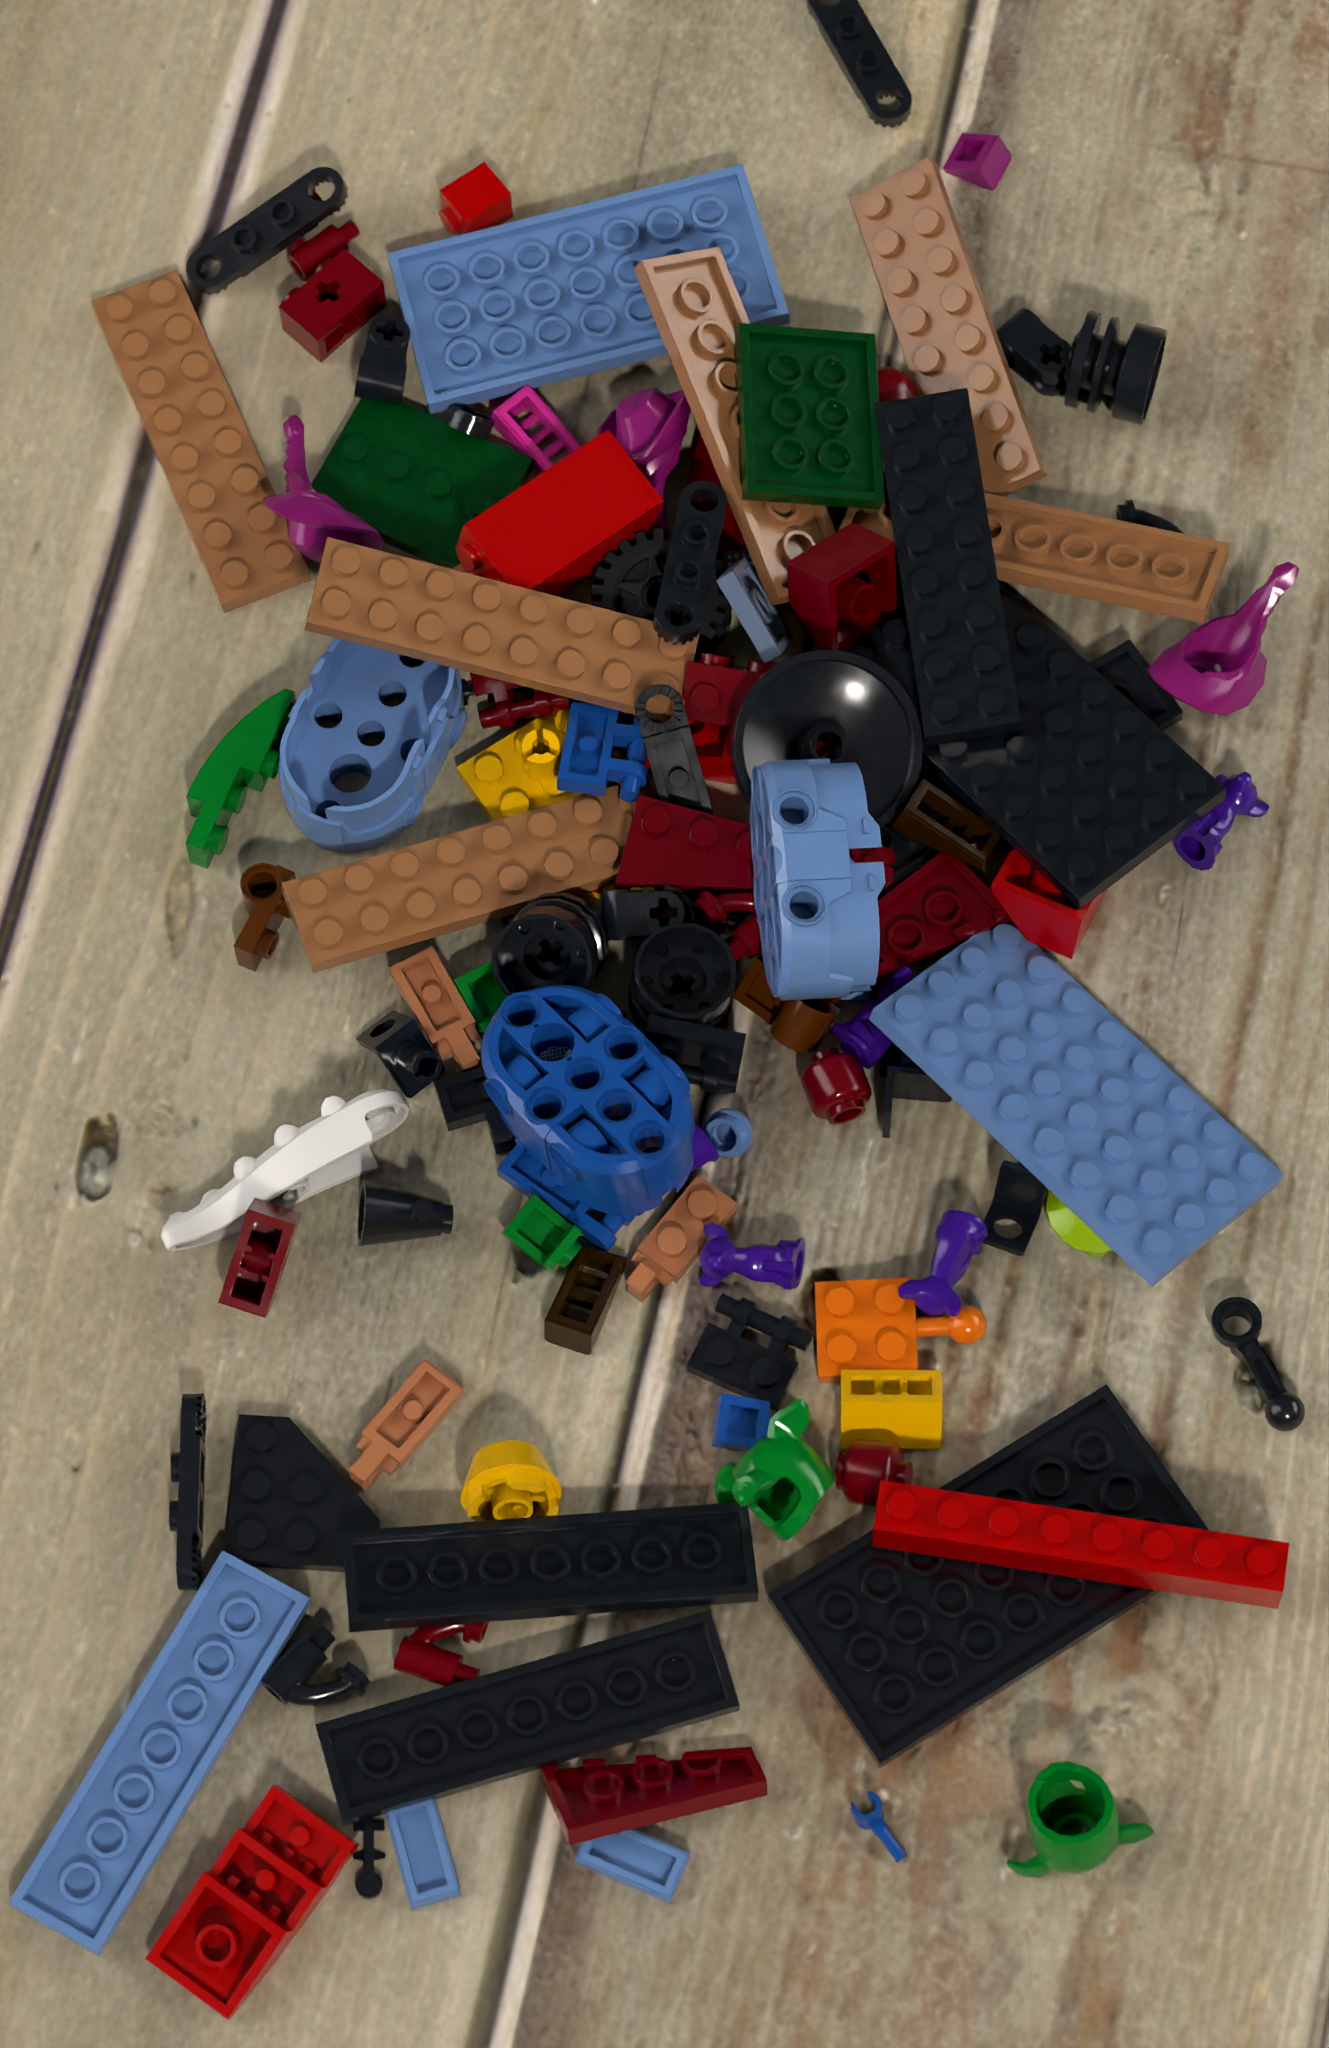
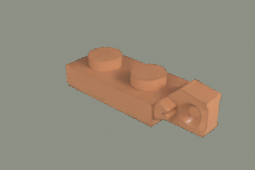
M430 945L388 966L389 974L433 1051L436 1050L441 1059L452 1055L461 1073L481 1067L479 1064L480 1057L472 1045L480 1040L476 1021L433 946Z
M697 1175L637 1248V1252L632 1258V1262L637 1267L625 1283L627 1284L626 1291L640 1302H643L659 1282L665 1287H668L673 1281L677 1283L700 1256L701 1249L708 1241L704 1233V1225L712 1222L723 1227L736 1212L737 1202Z
M423 1360L361 1432L362 1439L356 1445V1450L362 1454L349 1468L350 1479L366 1491L382 1474L383 1470L392 1476L398 1468H402L465 1395L464 1388L428 1360Z

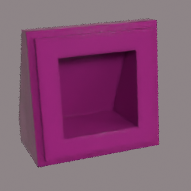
M962 133L943 169L946 173L976 186L994 190L1009 165L1012 156L999 135Z

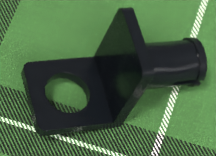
M391 1011L356 1038L361 1046L377 1054L402 1094L407 1098L415 1096L445 1072L441 1059L433 1051L414 1020L397 1011ZM392 1026L388 1031L377 1036L381 1031Z
M917 1064L911 1067L887 1066L882 1138H890L893 1099L950 1102L952 1100V1097Z
M1004 1160L1000 1166L993 1201L984 1219V1223L987 1225L988 1236L985 1237L983 1243L1017 1256H1023L1041 1216L1047 1187L1019 1161L1013 1163ZM1002 1219L1013 1220L1019 1224L1022 1233L1015 1238H1004L995 1231L994 1224Z

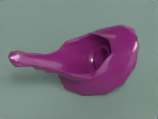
M658 388L637 391L622 399L617 405V409L610 412L597 429V436L607 430L611 431L661 498L663 497L666 477L678 463L682 441L687 434V423L691 409L684 391L680 390L669 394H664ZM664 503L650 534H653V529L663 528L666 533H670L667 526Z
M297 415L289 416L283 424L287 443L284 451L287 459L282 465L287 472L284 478L287 482L286 492L262 497L263 502L270 510L278 516L287 519L289 541L305 556L318 562L322 560L327 537L380 550L384 541L375 528L359 516L344 510L327 495L317 493L312 488L306 470L304 425L301 418Z
M1291 562L1275 566L1267 582L1257 589L1235 614L1216 617L1189 632L1180 642L1165 649L1146 669L1154 682L1176 699L1199 711L1226 716L1247 707L1264 685L1267 660L1260 650L1262 644L1261 637L1267 627L1268 617L1274 611V607L1279 602L1280 597L1283 596L1285 590L1294 584L1299 568Z

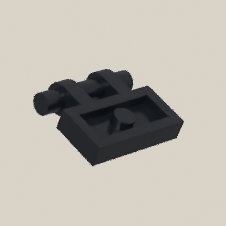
M649 1014L645 1037L659 1049L663 1056L671 1058L681 1068L690 1084L701 1086V1091L715 1094L716 1089L736 1092L746 1038L745 1033Z
M722 1294L716 1304L715 1312L731 1318V1322L727 1330L708 1322L687 1364V1372L740 1396L770 1401V1409L778 1412L799 1369L798 1362L783 1355L788 1345L806 1352L812 1341L813 1333L797 1327V1321L783 1315L779 1319L757 1309V1303L742 1297L739 1301L726 1294ZM747 1327L771 1336L772 1339L768 1348L742 1338Z

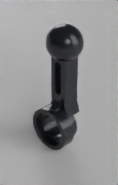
M1231 1297L1221 1301L1215 1307L1212 1314L1211 1327L1214 1337L1222 1345L1231 1348L1230 1352L1242 1362L1266 1403L1265 1417L1269 1425L1282 1432L1296 1429L1304 1420L1305 1407L1302 1400L1296 1394L1287 1392L1258 1343V1337L1262 1329V1315L1259 1308L1252 1301L1242 1297ZM1237 1316L1246 1319L1251 1328L1243 1335H1232L1225 1331L1222 1324L1228 1318Z

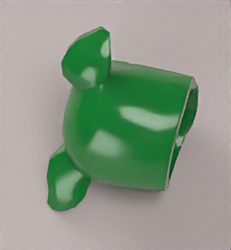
M798 1398L790 1405L780 1409L770 1419L767 1436L754 1443L737 1463L729 1462L723 1465L715 1481V1493L718 1504L730 1503L736 1500L741 1507L747 1506L779 1540H788L803 1528L819 1501L837 1479L818 1453L801 1438V1435L809 1425L811 1413L808 1404L803 1399Z
M1070 1761L1051 1763L1038 1773L1028 1791V1824L1037 1855L1027 1862L1009 1859L1006 1863L1008 1868L1015 1873L1027 1877H1041L1051 1870L1059 1873L1079 1874L1093 1870L1105 1863L1118 1847V1844L1136 1843L1155 1834L1151 1826L1145 1823L1121 1824L1109 1787L1089 1767ZM1070 1780L1081 1782L1085 1789L1076 1788Z

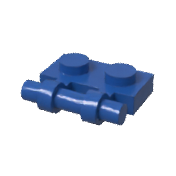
M572 702L557 777V790L605 796L607 782L614 781L621 785L619 796L622 800L626 802L637 801L640 789L645 786L648 769L644 765L647 753L637 716H634L632 725L619 724L618 710L599 705ZM614 746L625 747L627 750L626 760L612 758Z

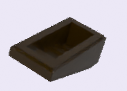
M922 779L912 792L910 798L891 825L893 829L906 837L978 869L983 867L1001 837L983 818L925 779ZM939 819L945 822L944 826L936 822V820ZM955 827L963 830L960 837L952 832ZM973 835L982 838L976 848L969 844Z
M580 1243L582 1247L573 1258L545 1318L544 1338L549 1343L590 1355L626 1267L627 1258ZM584 1266L607 1273L608 1276L606 1279L583 1272ZM580 1285L598 1291L600 1293L599 1295H596L576 1288V1286ZM572 1303L580 1307L590 1309L592 1311L591 1313H587L569 1307V1304Z

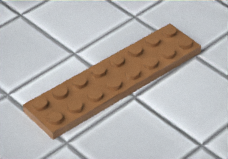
M929 156L850 197L913 383L918 391V396L963 388L968 389L984 492L1007 496L1047 476L937 163Z
M719 247L641 260L634 268V271L720 483L727 496L770 606L789 602L787 562L836 531L826 506L742 500L735 330L739 323H751Z
M171 271L91 301L93 312L223 613L310 581V571L302 553L288 539L287 519L278 516L263 502L262 497L273 495L275 491L178 271Z
M883 471L885 502L881 509L848 507L839 530L854 522L894 541L895 558L898 559L885 472ZM984 492L998 580L1199 623L1205 622L1229 557L1230 543Z
M327 537L304 629L636 715L635 707L639 694L650 685H669L677 690L682 698L688 661H694L700 634L698 633V636L694 637L692 642L687 641L684 645H681V643L672 645L673 642H664L663 637L659 638L657 636V631L655 632L653 628V621L330 537ZM662 694L654 695L647 701L645 710L650 719L664 722L672 716L674 705L667 696Z
M647 777L646 784L640 789L639 795L657 799ZM619 784L606 788L605 796L581 795L283 882L282 894L312 973L516 914L527 901L544 893L565 892L576 896L614 885L636 801L626 802L622 800L619 796L621 789Z

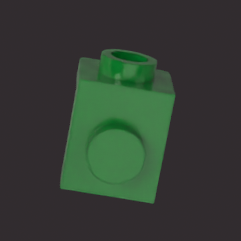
M492 959L452 979L476 1021L477 1032L485 1033L491 1018L507 997L494 977Z
M533 1194L501 1234L543 1269L548 1271L553 1269L556 1264L564 1269L582 1247L576 1240L583 1230L576 1224L571 1225Z

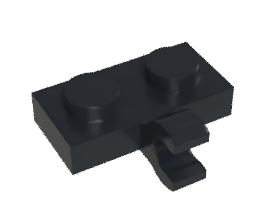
M483 1066L433 1081L448 1132L486 1121L496 1155L513 1150L515 1147L512 1140L514 1139L513 1134L503 1123L497 1106L485 1090L484 1081H486Z

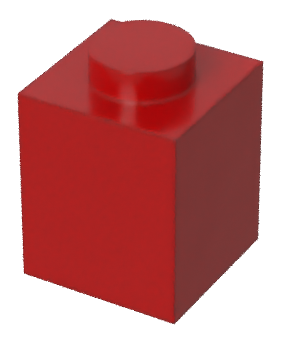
M485 162L439 190L442 209L439 211V217L445 228L453 235L456 233L462 235L502 225L513 217L511 193Z

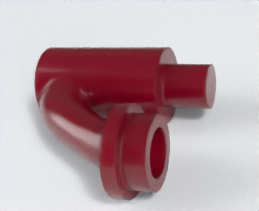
M313 191V199L316 201H323L322 198L315 191ZM348 220L338 228L330 224L306 242L305 236H303L286 248L288 263L295 274L302 281L306 282L314 276L316 269L324 260L336 257L344 249L349 251L348 243L360 235L359 229L352 220Z
M704 890L699 894V899L694 902V908L701 919L710 926L716 922L722 923L727 919L725 911L740 910L754 913V915L730 933L732 941L728 943V946L736 962L743 956L753 959L761 952L760 930L754 905V892H736L714 896L709 891Z
M489 1622L418 1627L410 1636L405 1635L394 1660L393 1669L443 1687L479 1677L480 1669L463 1664V1655L435 1646L433 1643L438 1639L458 1633H464L463 1642L470 1643L475 1641L481 1643Z

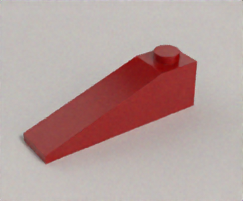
M1013 849L1007 856L990 889L1027 941L1070 959L1073 958L1089 929L1107 891L1106 889L1079 910L1016 849Z

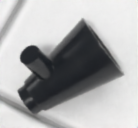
M363 1180L358 1207L357 1238L359 1247L441 1236V1233L451 1234L453 1204H443V1201Z

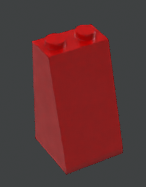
M607 430L464 524L455 550L463 568L474 575L557 596L593 577L598 566L603 567V558L609 551L615 553L618 550L617 544L625 538L630 542L635 539L634 534L641 531L649 535L664 500L611 431Z

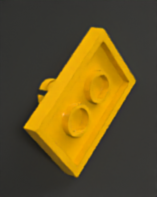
M574 699V702L582 703V701ZM570 709L558 711L556 717L542 720L538 717L456 767L458 777L491 822L585 795L584 793L557 790V777ZM614 746L612 758L623 759ZM608 781V782H607V787L610 786V785H612V784L615 783V782H614V781Z

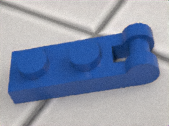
M518 1144L497 1168L500 1178L527 1197L535 1194L571 1225L576 1224L583 1230L581 1234L598 1249L608 1252L617 1241L615 1234L622 1225L629 1226L637 1216V1214L616 1215L607 1213L599 1223L589 1216L593 1208L579 1201L571 1192L561 1188L548 1174L547 1167L540 1160L538 1164Z

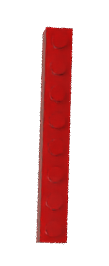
M883 1480L880 1481L872 1536L873 1547L1278 1609L1283 1595L1289 1551L1288 1542Z

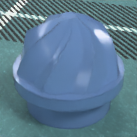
M725 1108L718 1110L707 1120L705 1134L713 1143L719 1156L737 1157L750 1147L753 1139V1129L746 1115L735 1109Z

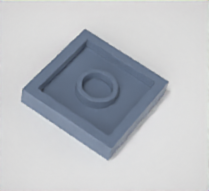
M745 556L729 565L716 582L763 661L767 663L781 655L794 637L775 605L770 606L762 583Z

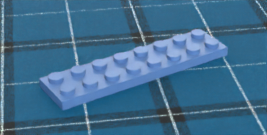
M221 1551L8 1902L11 1908L96 1956H101L262 1687L261 1680L275 1665L311 1605L310 1597L227 1552Z

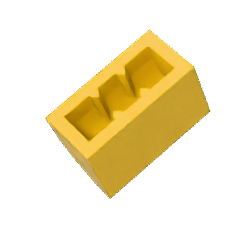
M841 1370V1448H848L856 1439L892 1442L899 1445L901 1449H941L943 1405L941 1370Z

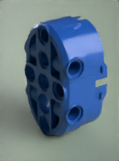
M550 985L514 993L506 997L487 1026L481 1046V1059L486 1081H484L485 1090L497 1106L503 1123L516 1137L515 1142L538 1164L540 1160L547 1167L548 1174L561 1188L571 1192L585 1205L604 1213L631 1215L646 1212L662 1205V1196L675 1186L678 1192L687 1181L694 1162L693 1138L695 1132L694 1114L689 1093L691 1086L681 1068L671 1058L663 1056L659 1049L628 1019H625L617 1006L602 993L596 994L587 989L571 985ZM554 1046H564L572 1050L567 1057L559 1061L550 1062L538 1058L544 1050ZM584 1084H596L589 1089L579 1088ZM545 1114H557L555 1117L550 1119L541 1118ZM618 1115L628 1116L627 1118L620 1121L611 1120L613 1117ZM649 1147L661 1148L654 1153L643 1152Z

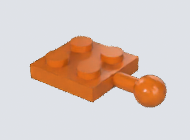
M914 1277L814 1282L819 1383L841 1382V1370H919L917 1337L950 1336L959 1344L971 1345L978 1342L984 1336L987 1327L986 1318L977 1307L972 1305H962L957 1316L916 1317L914 1299H902L898 1295L900 1286L909 1280H914Z

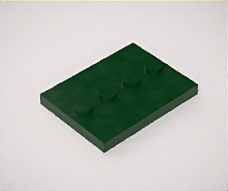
M739 323L735 330L742 500L880 510L885 502L882 451L874 405L879 403L875 334Z
M361 398L311 485L317 493L327 495L344 510L359 516L375 528L381 535L384 543L434 565L453 569L460 564L455 547L463 525L523 486L533 469V458L491 440L478 438L447 425L444 420L401 402L400 405Z

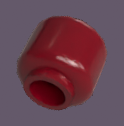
M837 1048L824 1049L811 1057L812 1063L803 1071L800 1078L814 1115L820 1119L828 1120L830 1124L834 1125L847 1123L861 1116L866 1110L865 1105L871 1098L872 1090L857 1055L848 1052L839 1053Z
M856 1439L849 1445L847 1450L842 1449L839 1452L835 1467V1476L837 1478L835 1485L837 1489L843 1490V1494L848 1502L877 1507L880 1481L911 1485L913 1466L911 1462H905L901 1447L895 1443Z

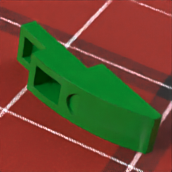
M285 688L244 716L225 735L201 767L186 795L190 814L196 817V821L185 843L190 863L208 869L214 854L221 855L225 849L229 837L227 825L232 814H239L247 797V788L262 793L268 778L275 779L278 775L281 739L290 719L288 715L294 704H296L294 691Z

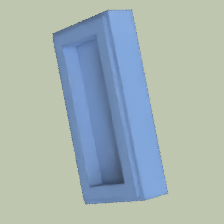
M435 1799L385 1813L411 1910L460 1897L459 1884Z
M632 1829L582 1842L574 1860L577 1865L670 1904L691 1858V1854Z

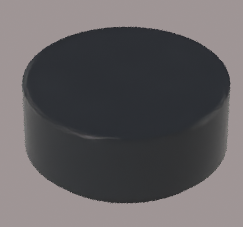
M459 405L451 406L445 421L447 425L454 429L482 439H489L494 426L493 419L489 416Z

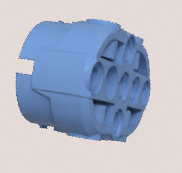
M334 638L328 650L318 659L310 676L311 683L307 691L305 692L303 689L296 704H294L288 715L290 719L280 744L278 773L284 804L290 818L305 837L322 849L330 851H357L382 845L395 838L405 828H410L414 824L421 811L426 794L429 793L440 772L449 750L458 741L466 722L467 710L464 708L462 683L458 669L424 661L418 667L411 668L404 664L416 658ZM390 698L404 700L402 704L395 707L383 704ZM329 719L340 722L337 726L328 729L319 726L322 722ZM370 737L383 739L376 746L370 747L362 744L364 740ZM349 772L363 773L370 778L365 788L357 792H342L333 786L340 776Z
M830 758L765 761L762 765L753 766L750 833L754 870V905L760 930L765 976L775 998L778 997L782 1001L845 998L849 996L850 992L872 991L870 985H875L880 952L877 897L886 882L883 862L854 863L849 856V849L882 847L880 826L868 813L866 791L859 766L855 762L830 763Z

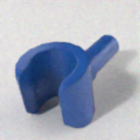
M867 1791L868 1799L876 1809L873 1813L864 1815L858 1812L852 1802L851 1811L853 1819L860 1828L872 1830L898 1863L907 1854L883 1820L884 1813L879 1796L874 1792Z

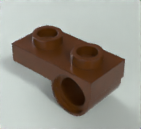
M258 863L250 866L243 873L240 887L246 911L250 916L234 944L238 965L256 972L263 958L269 959L272 956L279 940V933L277 931L284 917L291 918L282 894V883L296 879L295 872L279 865ZM263 887L275 889V892L267 898L253 896L256 890Z
M762 955L755 958L733 995L734 999L771 1025L769 1031L779 1043L800 1053L812 1052L818 1048L840 1012L839 1008L826 999L782 1001L778 997L775 998L766 980Z

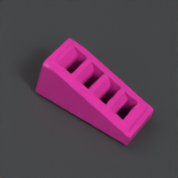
M528 384L495 409L490 417L494 422L493 427L519 453L533 458V466L541 473L553 466L549 458L564 447L569 452L568 455L582 447L578 440ZM525 410L530 416L518 425L513 419ZM538 422L543 428L529 438L525 432ZM549 435L556 439L554 443L542 452L537 447Z

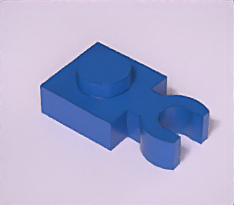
M721 1393L717 1399L712 1447L746 1452L754 1443L767 1436L769 1421L773 1417L769 1416L770 1401Z

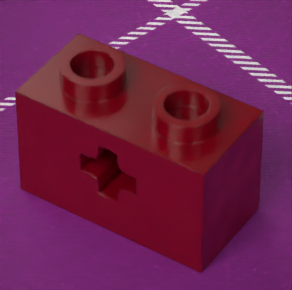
M344 249L336 257L324 260L316 269L314 276L303 286L295 287L285 295L279 306L282 329L322 363L387 305L384 282L349 251Z
M257 1198L253 1199L247 1209L218 1303L264 1318L267 1317L273 1305L302 1213Z

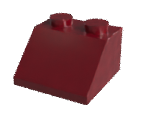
M852 522L787 562L789 603L820 650L847 652L873 627L897 611L894 541Z

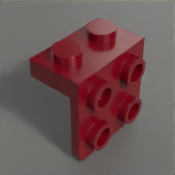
M716 652L701 653L699 660L688 661L682 693L688 720L732 727L738 706L748 689L763 673L778 663L770 661L765 663L763 660L753 659V661H748V667L734 665L735 656Z

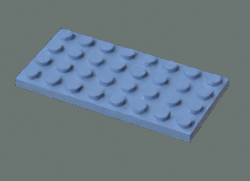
M743 164L387 253L404 320L410 328V342L430 414L449 410L454 405L465 406L516 393L527 384L531 388H536L667 355L668 352L634 271V268L641 260L719 247L750 323L772 326L789 324L788 308Z
M1012 922L999 924L992 930L973 935L874 1007L869 1017V1020L1036 1176L1041 1183L1151 1287L1277 1187L1284 1176L1278 1168L1036 944L1027 941Z

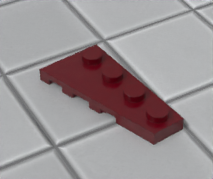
M638 795L613 889L631 890V887L654 888V891H675L676 888L704 889L710 893H723L724 890L754 892L750 825Z
M940 852L878 900L880 952L876 982L894 975L903 966L911 967L962 944L973 935L992 930L999 924L1011 922L1012 919L992 891L963 861ZM829 998V999H830L832 1002H834V1001H836V1000H838V999H841V998Z
M752 1747L685 1751L681 1760L667 1761L656 1757V1754L635 1755L636 1763L605 1765V1758L583 1759V1767L558 1769V1763L540 1767V1778L569 1845L768 1795L767 1779Z

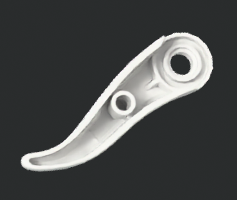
M387 1089L371 1090L348 1102L340 1097L330 1096L325 1098L321 1106V1116L300 1128L288 1124L280 1126L274 1134V1145L256 1159L243 1156L235 1162L233 1168L235 1177L221 1189H211L206 1192L200 1204L188 1212L177 1211L170 1215L167 1224L163 1226L161 1232V1239L165 1248L169 1251L185 1250L240 1233L247 1209L254 1198L290 1208L335 1185L376 1170L378 1165L370 1145L394 1131L408 1117L410 1108L404 1096L400 1092Z

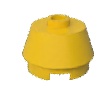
M505 1440L487 1445L475 1454L461 1492V1504L467 1512V1517H471L475 1521L557 1516L562 1488L538 1447L524 1441Z

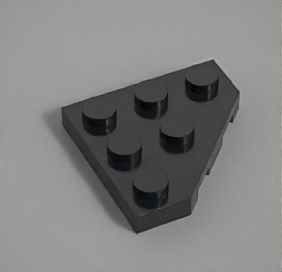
M239 1414L225 1552L252 1567L345 1572L342 1531L381 1529L380 1519L289 1417Z

